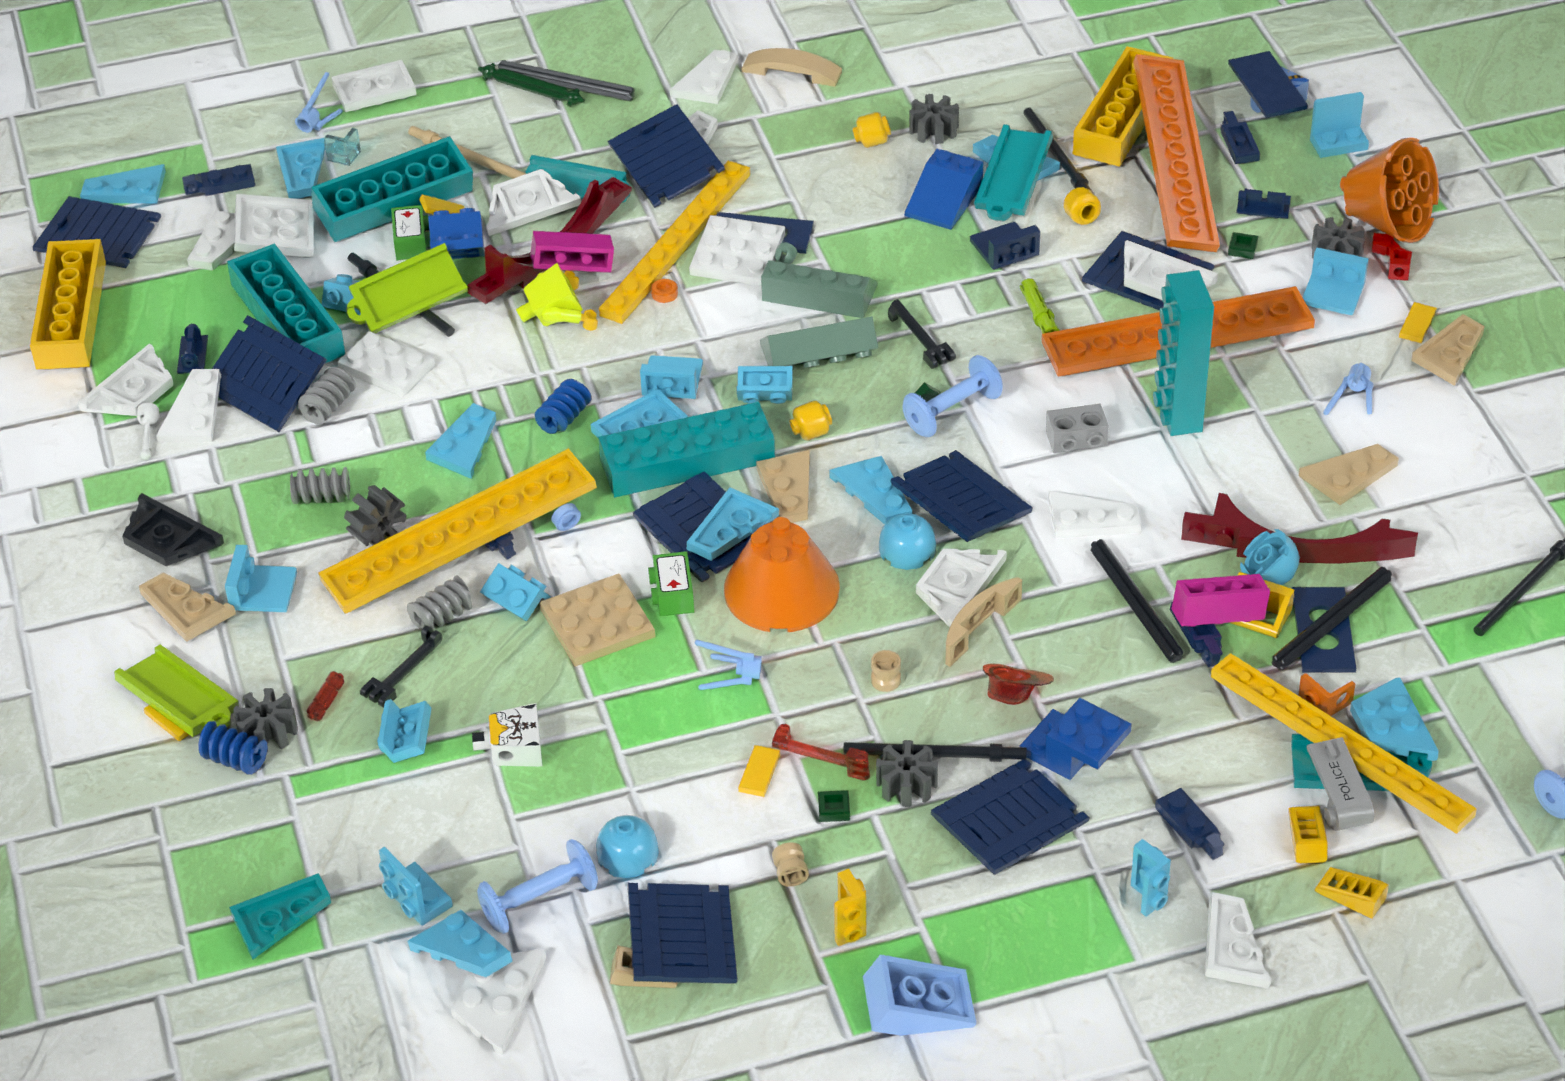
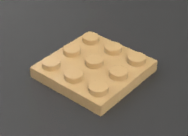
M619 573L540 601L541 612L575 667L655 638L653 625Z

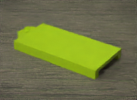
M445 243L348 286L353 299L347 304V314L353 323L358 325L367 324L370 332L377 333L467 292L468 287L463 282L447 251ZM355 308L360 311L361 315L356 314Z
M161 644L155 647L154 654L125 671L121 668L114 671L115 680L192 737L200 734L209 721H215L217 727L221 724L226 725V727L231 726V714L234 712V707L239 706V700Z

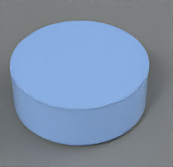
M567 503L560 506L553 513L551 520L558 530L566 531L573 528L579 522L581 513L573 503Z

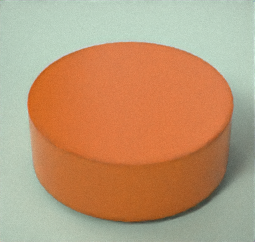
M660 279L651 286L652 298L657 302L669 303L678 296V286L673 280Z

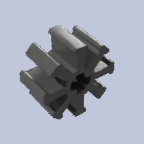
M933 94L925 95V103L918 101V99L912 101V109L909 110V132L911 135L918 133L919 142L925 143L930 135H934L935 144H943L944 135L949 136L951 139L957 136L959 105L957 103L950 105L951 98L949 96L943 95V98L938 103H934Z
M1333 217L1325 218L1324 227L1316 224L1313 229L1312 259L1314 258L1316 248L1363 257L1365 229L1363 226L1352 229L1353 220L1349 218H1344L1341 227L1335 224Z
M376 485L368 487L367 499L359 493L356 494L352 501L359 506V509L354 511L347 510L344 515V519L350 523L346 530L366 546L369 543L373 546L383 541L384 534L388 537L397 534L398 532L391 527L392 524L404 523L407 517L400 510L405 506L403 501L385 487L381 490Z
M273 688L263 689L264 699L261 702H258L253 697L252 692L244 695L245 708L235 706L233 712L238 733L246 732L248 738L254 735L258 738V742L264 739L267 742V746L268 741L271 739L279 744L280 749L288 746L287 733L296 735L298 732L291 697L284 693L282 697L276 700Z
M903 740L902 755L895 751L891 744L883 748V760H876V786L880 787L882 785V798L889 802L893 796L901 792L902 807L912 806V792L918 795L923 803L931 799V786L933 788L938 787V761L934 760L932 762V749L925 745L915 755H913L912 740Z

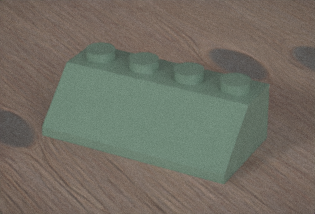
M768 260L761 276L762 301L857 318H864L877 287V281L870 277Z
M872 316L769 335L760 339V345L768 366H792L793 368V365L803 363L804 368L819 366V360L829 359L830 363L845 361V355L855 354L856 358L871 356V350L878 349Z

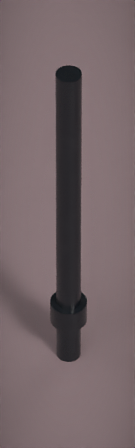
M1026 108L1023 111L1024 116L1037 133L1045 134L1047 128L1032 108ZM1053 138L1049 150L1071 178L1070 182L1073 187H1084L1094 194L1088 185L1087 178L1083 173L1077 171Z
M354 252L348 255L347 260L356 266L359 273L364 277L368 278L379 273L377 266L369 260L362 259ZM430 309L419 313L421 317L446 336L450 337L454 334L455 329Z
M1565 538L1558 540L1550 548V553L1474 627L1473 630L1476 635L1483 636L1557 561L1565 559Z
M844 742L843 754L883 755V748L890 743ZM990 743V746L927 745L932 749V757L989 759V762H1002V759L1026 760L1027 748L1002 747V744ZM891 744L895 751L900 755L903 754V744ZM913 744V755L921 751L925 745Z

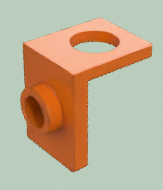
M1304 673L1300 678L1298 695L1332 716L1351 704L1354 698L1356 683L1351 681L1330 694L1312 677ZM1344 693H1347L1345 698L1340 703L1336 704L1338 699Z

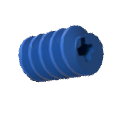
M567 379L554 390L553 394L542 403L541 407L536 410L535 420L537 424L548 434L565 431L574 418L578 417L586 405L591 402V393L577 380Z
M209 721L204 726L198 743L199 753L202 758L210 759L215 763H221L225 767H232L234 770L242 771L247 775H252L260 769L266 759L268 748L267 742L264 739L258 742L256 736L253 735L248 738L246 732L238 734L235 728L227 730L226 725L223 724L217 727L215 721Z

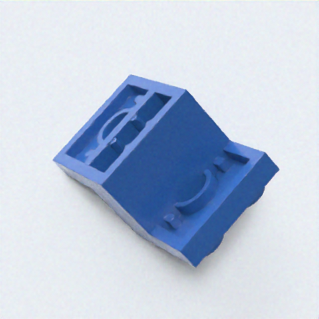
M463 208L459 210L460 213L449 214V211L441 210L433 212L434 215L428 216L431 240L430 249L445 243L452 260L485 257L480 211H475V208Z
M1079 698L1065 714L1052 709L1019 747L1027 748L1028 759L1071 780L1085 763L1098 770L1130 734L1132 724Z

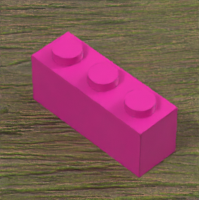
M533 231L530 255L533 269H549L557 263L562 270L611 272L614 246L611 235Z
M1260 574L1177 580L1171 609L1181 626L1193 627L1204 624L1264 620L1270 589Z

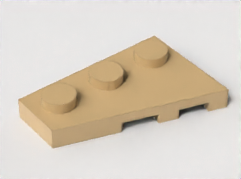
M1462 314L1412 353L1411 361L1455 386L1482 338L1485 326Z
M1375 444L1299 468V477L1339 505H1342L1397 467L1399 458L1381 445Z
M810 450L757 461V472L772 506L779 508V517H785L791 523L808 520Z
M161 573L139 585L140 594L186 642L236 614L233 605L229 603L223 605L215 601L214 596L208 593L202 595L192 590L189 584L166 573Z

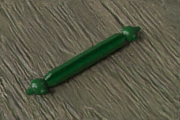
M495 63L478 67V71L484 76V81L494 78L499 83L558 101L567 100V106L569 107L585 102V99L580 96L578 88L568 91L565 87L503 68L496 69Z

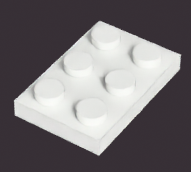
M402 60L331 77L333 87L345 112L357 111L361 108L381 105L385 102L416 95V87Z
M369 331L337 362L338 368L345 370L351 376L404 397L435 366L434 357Z

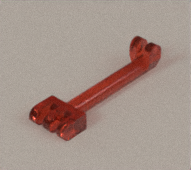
M781 724L777 728L772 740V747L847 767L848 777L863 781L870 778L868 753L866 751L850 747L847 754L838 753L792 740L788 724Z

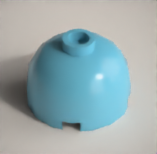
M899 514L890 518L882 527L879 537V552L883 560L885 557L891 561V566L904 570L918 569L923 566L924 561H927L929 558L931 561L934 558L936 551L935 534L932 526L925 518L916 514Z
M1274 529L1276 532L1271 534L1268 531L1262 532L1246 547L1243 554L1247 558L1245 564L1242 562L1240 564L1241 571L1248 575L1260 574L1263 580L1284 585L1294 577L1298 569L1300 556L1297 547L1279 529Z
M617 816L609 820L599 831L596 840L598 864L601 868L603 865L604 868L608 869L609 874L614 877L632 878L645 873L644 869L651 864L653 867L658 858L659 850L655 831L645 820L637 816Z

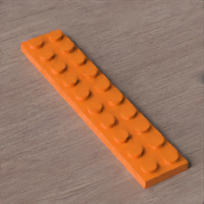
M1136 54L1133 62L1167 246L1217 252L1220 243L1184 60Z
M1296 286L1214 301L1211 348L1312 329L1315 325V319ZM1156 312L1042 334V344L1058 377L1156 358L1157 350H1160L1158 330L1162 329L1160 313Z

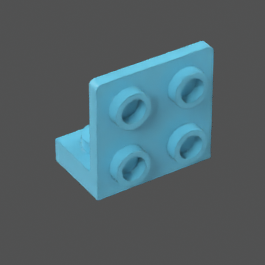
M1362 92L1321 98L1314 101L1310 141L1320 158L1368 150L1369 141L1360 127L1364 100Z
M1316 248L1312 274L1302 297L1306 305L1340 314L1353 315L1366 282L1369 258Z
M651 355L648 364H642L640 369L642 396L658 389L666 397L696 399L703 359Z
M236 545L225 583L228 603L233 605L235 610L287 612L297 576L296 567L255 565L254 557H250L248 545Z
M386 847L379 849L381 860L379 868L384 877L382 887L390 899L395 898L400 903L403 912L408 918L413 917L423 926L453 907L452 899L416 862L404 867Z

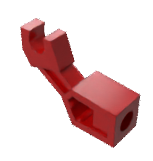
M1373 233L1372 252L1389 256L1388 279L1408 281L1412 252L1403 249L1388 234Z

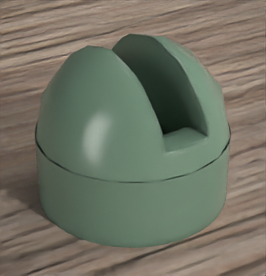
M786 242L780 243L775 251V260L782 263L791 264L797 256L796 248Z

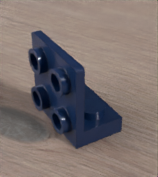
M1010 222L971 235L970 242L989 266L995 270L1039 255L1040 229L1036 225L1021 229L1016 222Z

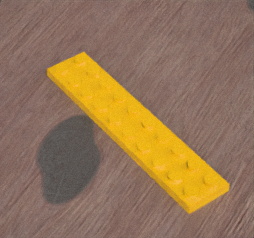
M568 448L318 572L320 580L342 611L347 614L596 489V481Z

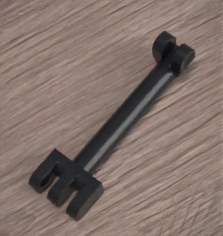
M899 299L891 303L888 309L889 320L891 322L896 321L898 316L927 349L923 352V360L931 369L938 367V363L940 365L947 363V359L949 361L956 359L955 352L947 342L937 346Z
M428 625L424 626L421 631V638L424 643L382 682L372 677L361 688L360 695L365 698L369 697V700L374 703L378 702V705L383 708L385 701L395 700L397 696L396 690L393 687L441 643L443 639L442 633L437 630L433 631V628Z

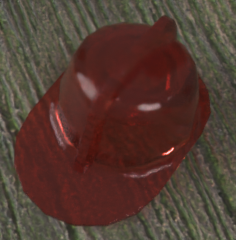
M994 663L983 666V672L989 676L988 697L1005 704L1016 705L1023 703L1029 698L1035 686L1054 682V677L1045 672L1017 669Z

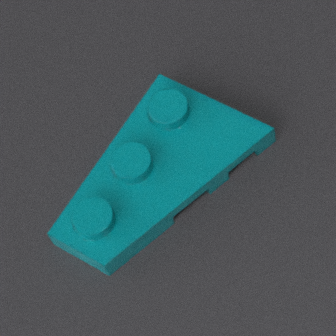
M317 873L229 908L231 916L253 960L331 903V898L320 874Z

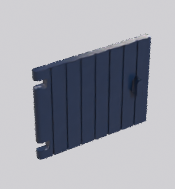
M678 104L608 140L611 149L654 208L662 204L660 198L665 196L669 201L710 179V171L715 169L719 174L725 170L723 164Z
M68 196L32 246L33 251L47 252L48 242L101 239L106 265L127 268L130 264L129 259L134 258L155 227L150 221L158 222L162 216L158 212H149L147 210Z
M1121 231L1083 275L1082 282L1160 311V308L1164 307L1163 300L1124 286V246L1126 240L1213 271L1215 266L1207 261H1202L1196 257H1191L1177 250Z
M247 315L243 323L248 327L244 332L239 329L236 331L212 368L219 369L221 373L218 398L273 430L280 432L298 405L300 397L306 393L327 360Z
M957 450L950 452L949 458L944 455L903 474L905 480L899 476L890 480L894 487L907 497H910L911 500L919 504L920 507L929 512L933 517L939 519L941 523L958 534L966 542L1031 513L1033 509L1032 506L1024 500L1022 501L1020 497L996 479H993L992 476Z
M705 471L691 477L683 484L633 511V517L670 553L687 551L690 572L700 582L710 578L706 571L711 570L717 574L733 565L751 538V535L712 561L687 550L689 538L726 493Z
M1027 759L1020 760L991 776V778L989 777L967 791L949 799L944 804L931 809V815L993 875L1056 841L1065 834L1077 829V827L1084 825L1090 819L1083 811L1075 815L1073 811L1077 808V805L1039 770L1036 769L1029 773L1027 770L1031 768L1032 764Z
M628 883L633 981L737 984L729 885H718V892L710 891L709 885L648 883L647 890H638V883Z

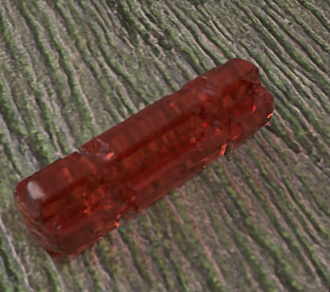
M335 671L329 673L325 679L326 682L322 684L313 702L310 703L306 710L307 717L310 720L320 721L326 713L325 711L328 710L344 684L343 674Z

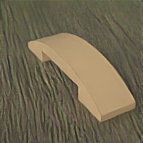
M769 48L749 53L742 66V72L764 76L768 69L812 75V83L836 87L842 73L841 67L821 56L788 48Z
M1016 577L995 584L976 595L960 610L947 634L946 665L951 667L968 651L969 635L994 611L1005 616L1022 600V579Z

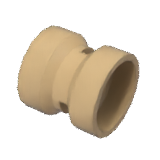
M878 651L871 658V683L879 691L890 692L897 689L900 685L901 659L893 651Z
M793 842L777 846L772 852L774 865L777 867V877L780 884L793 887L805 882L809 876L807 864L803 861L804 853L802 847Z

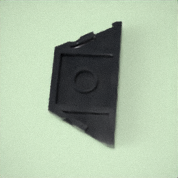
M143 493L138 497L139 505L136 511H132L130 524L126 526L122 536L125 545L164 566L172 565L224 544L223 535Z

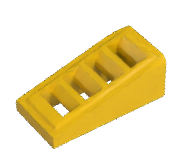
M1320 806L1289 807L1288 813L1296 862H1326L1328 842Z
M1330 867L1316 886L1315 892L1373 919L1387 898L1389 884ZM1332 879L1338 881L1334 887L1329 886ZM1343 885L1348 886L1346 890L1341 889Z

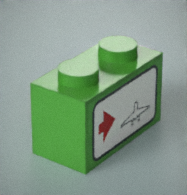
M422 205L391 208L396 261L408 260L427 251V247H430L431 242L430 231H427L429 230V215H423Z
M687 551L653 555V567H648L650 585L655 584L656 588H651L652 605H658L659 615L669 616L694 613L693 588Z

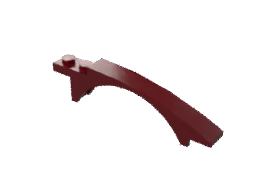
M615 177L608 179L600 185L599 181L593 180L589 183L576 212L560 232L593 234L631 193L632 187ZM488 245L484 248L486 273L467 285V293L487 304L516 285L524 289L539 273L545 272L548 269H533L530 253L511 256L506 253L502 254L494 246Z
M1219 493L1213 516L1191 512L1184 513L1181 540L1236 548V557L1247 558L1243 553L1250 542L1262 532L1268 531L1271 534L1274 531L1264 528L1249 519L1233 504L1228 494ZM1382 518L1369 528L1345 537L1333 539L1288 537L1297 547L1300 556L1299 563L1343 564L1414 557L1418 532L1389 528L1391 520Z

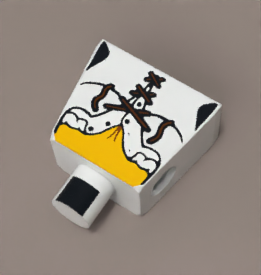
M536 703L491 713L489 715L490 731L472 733L473 750L491 749L493 764L496 766H542Z

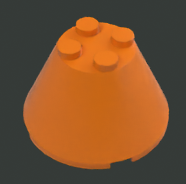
M1402 138L1351 168L1347 176L1342 177L1340 181V188L1344 192L1347 216H1353L1401 242L1414 243L1425 237L1434 221V218H1430L1433 205H1438L1439 199L1438 174L1429 149L1422 147L1418 143L1419 139Z
M778 517L773 522L761 526L751 535L750 540L726 576L724 596L727 606L733 615L746 625L770 632V628L787 629V632H795L821 622L832 612L839 599L840 584L835 569L807 532L799 525L791 523L789 519Z

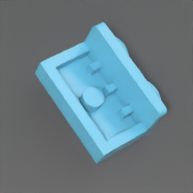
M337 274L336 277L325 280L322 306L347 312V304L353 299L348 286L359 281L352 280V276L347 274ZM355 308L356 314L361 315L360 311Z
M738 366V401L748 404L759 401H770L775 404L792 401V366Z
M499 563L480 591L484 596L526 622L542 598L545 600L552 598L544 592L546 586L532 577L530 581H527L523 578L525 573L513 565L506 568Z
M392 699L385 701L377 743L379 749L393 763L425 753L432 709L426 701L401 709Z
M1141 839L1134 845L1130 886L1142 894L1141 913L1147 917L1154 910L1162 909L1168 901L1171 860L1159 848Z

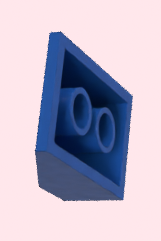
M937 148L926 162L905 210V216L952 230L978 193L983 180V161Z

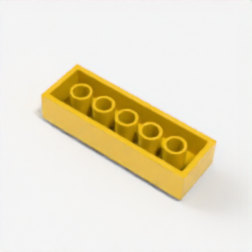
M1127 46L1074 129L1073 155L1120 167L1145 126L1133 62L1135 56L1140 54L1173 59V57Z
M101 239L48 242L30 341L36 369L90 367L106 266Z

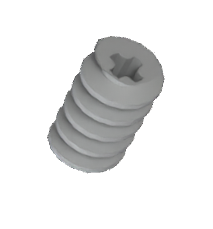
M330 367L326 369L324 374L300 397L298 401L300 412L308 421L314 424H323L324 420L337 410V407L343 403L344 399L349 397L350 392L355 390L356 383L353 377L341 368Z
M343 467L341 475H338L336 468H332L330 476H327L324 468H321L319 476L315 475L313 468H310L308 476H304L302 469H298L296 477H293L291 473L290 492L293 504H298L301 497L305 504H309L312 496L316 503H321L323 496L327 503H332L334 496H336L338 502H343L346 495L349 500L350 478L347 467Z
M456 575L453 580L445 581L444 585L435 587L434 591L427 592L424 597H418L415 602L408 603L407 612L417 628L422 629L428 625L434 631L433 622L437 626L442 627L444 626L443 617L448 621L453 620L452 611L460 616L463 614L462 606L467 610L472 609L471 595L465 582Z

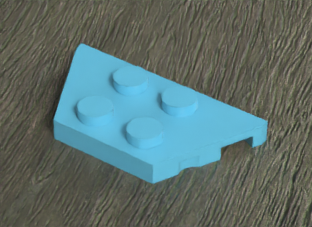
M1400 677L1351 702L1350 712L1364 738L1383 750L1397 755L1408 756L1409 751L1428 754L1427 760L1436 761L1438 759L1439 751Z

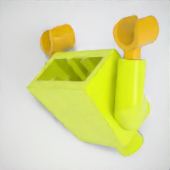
M557 263L545 272L539 273L532 282L524 287V292L529 302L516 309L523 322L537 316L543 326H549L558 322L579 324L581 321L583 322L582 326L584 329L593 331L597 329L598 325L597 314L594 310L588 309L584 314H581L583 309L574 290L579 288V278L575 276L572 270L563 272Z

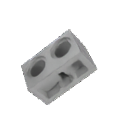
M1101 403L1048 410L1046 412V434L1053 453L1107 446L1109 425Z

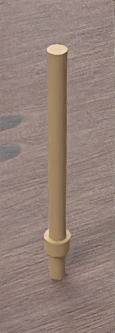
M411 126L408 131L409 135L422 140L426 145L443 139L436 132L431 130L425 131L415 126ZM456 144L467 160L512 179L526 174Z

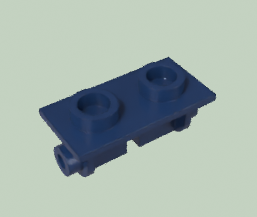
M1247 188L1244 191L1239 190L1237 214L1288 219L1291 196L1286 195L1285 192L1268 191L1267 198H1262L1263 191Z
M189 324L184 330L185 336H181L177 374L190 373L192 369H205L208 335H201V330L196 324Z

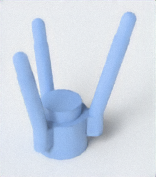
M325 72L307 105L295 119L296 126L303 132L309 133L313 128L319 131L323 125L343 112L342 109H338L320 120L319 111L312 107L329 77L328 72Z
M1358 363L1350 368L1349 375L1344 377L1342 384L1323 411L1324 415L1329 414L1347 387L1356 392L1366 391L1367 414H1372V388L1374 384L1370 381L1372 372L1367 365Z
M701 640L695 641L697 646L727 654L712 653L710 657L711 659L737 664L736 674L742 675V678L700 684L698 686L699 690L740 684L751 685L752 679L760 680L762 656H756L754 653H745Z

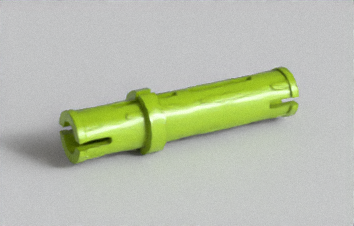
M1032 278L1023 280L1021 282L1022 285L1019 287L1033 313L1035 325L1040 327L1042 334L1060 331L1054 321V313L1047 307L1035 280Z

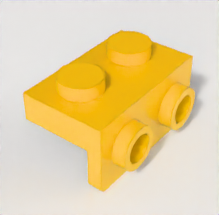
M849 868L837 873L838 901L834 903L835 942L838 946L856 942L866 936V890L862 881L859 878L855 879Z

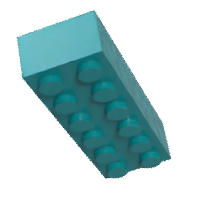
M448 136L312 186V207L333 241L337 242L391 222V208L422 205L419 200L422 194L447 201L473 191V170L452 138Z
M275 243L227 261L231 286L257 321L324 357L327 360L325 363L346 354L342 330Z
M1199 270L1166 274L1165 286L1161 288L1164 307L1160 308L1159 312L1162 329L1158 330L1160 350H1157L1156 358L1159 370L1155 371L1157 391L1153 392L1155 407L1160 408L1162 425L1167 426L1170 436L1203 432L1214 304Z
M759 402L598 437L600 461L614 498L683 483L704 471L709 476L755 467L757 466V461L775 458V438Z

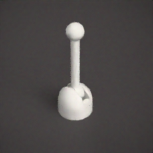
M143 403L137 408V419L144 426L143 450L140 452V458L144 461L149 460L151 457V453L148 451L150 426L156 424L159 419V408L153 403Z

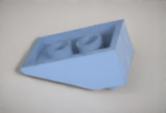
M879 955L863 975L872 1031L904 1036L973 1028L977 1024L966 969Z

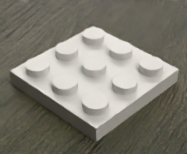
M236 194L234 251L250 253L275 243L283 255L313 257L314 209L312 207V200Z
M710 215L689 267L690 275L761 286V276L768 260L775 261V251L784 239L785 226Z

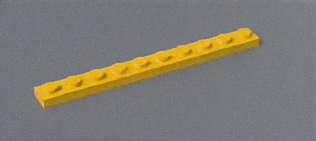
M728 160L723 165L725 170L715 174L599 307V316L623 324L649 294L652 284L660 280L704 230L710 215L716 216L748 179L750 167Z
M1230 653L1211 669V677L1313 743L1342 737L1360 773L1457 834L1475 818L1477 808Z

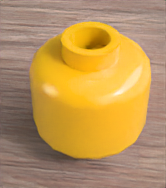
M879 112L858 117L856 121L857 127L853 128L856 142L861 141L866 148L885 143L888 140V135H891L886 115L882 116Z
M1084 187L1071 190L1064 199L1063 207L1065 213L1077 224L1088 225L1094 222L1101 212L1100 200L1089 189Z
M811 401L794 408L793 419L789 420L794 435L800 434L804 440L809 441L827 434L829 425H832V418L825 404L821 405L818 401Z

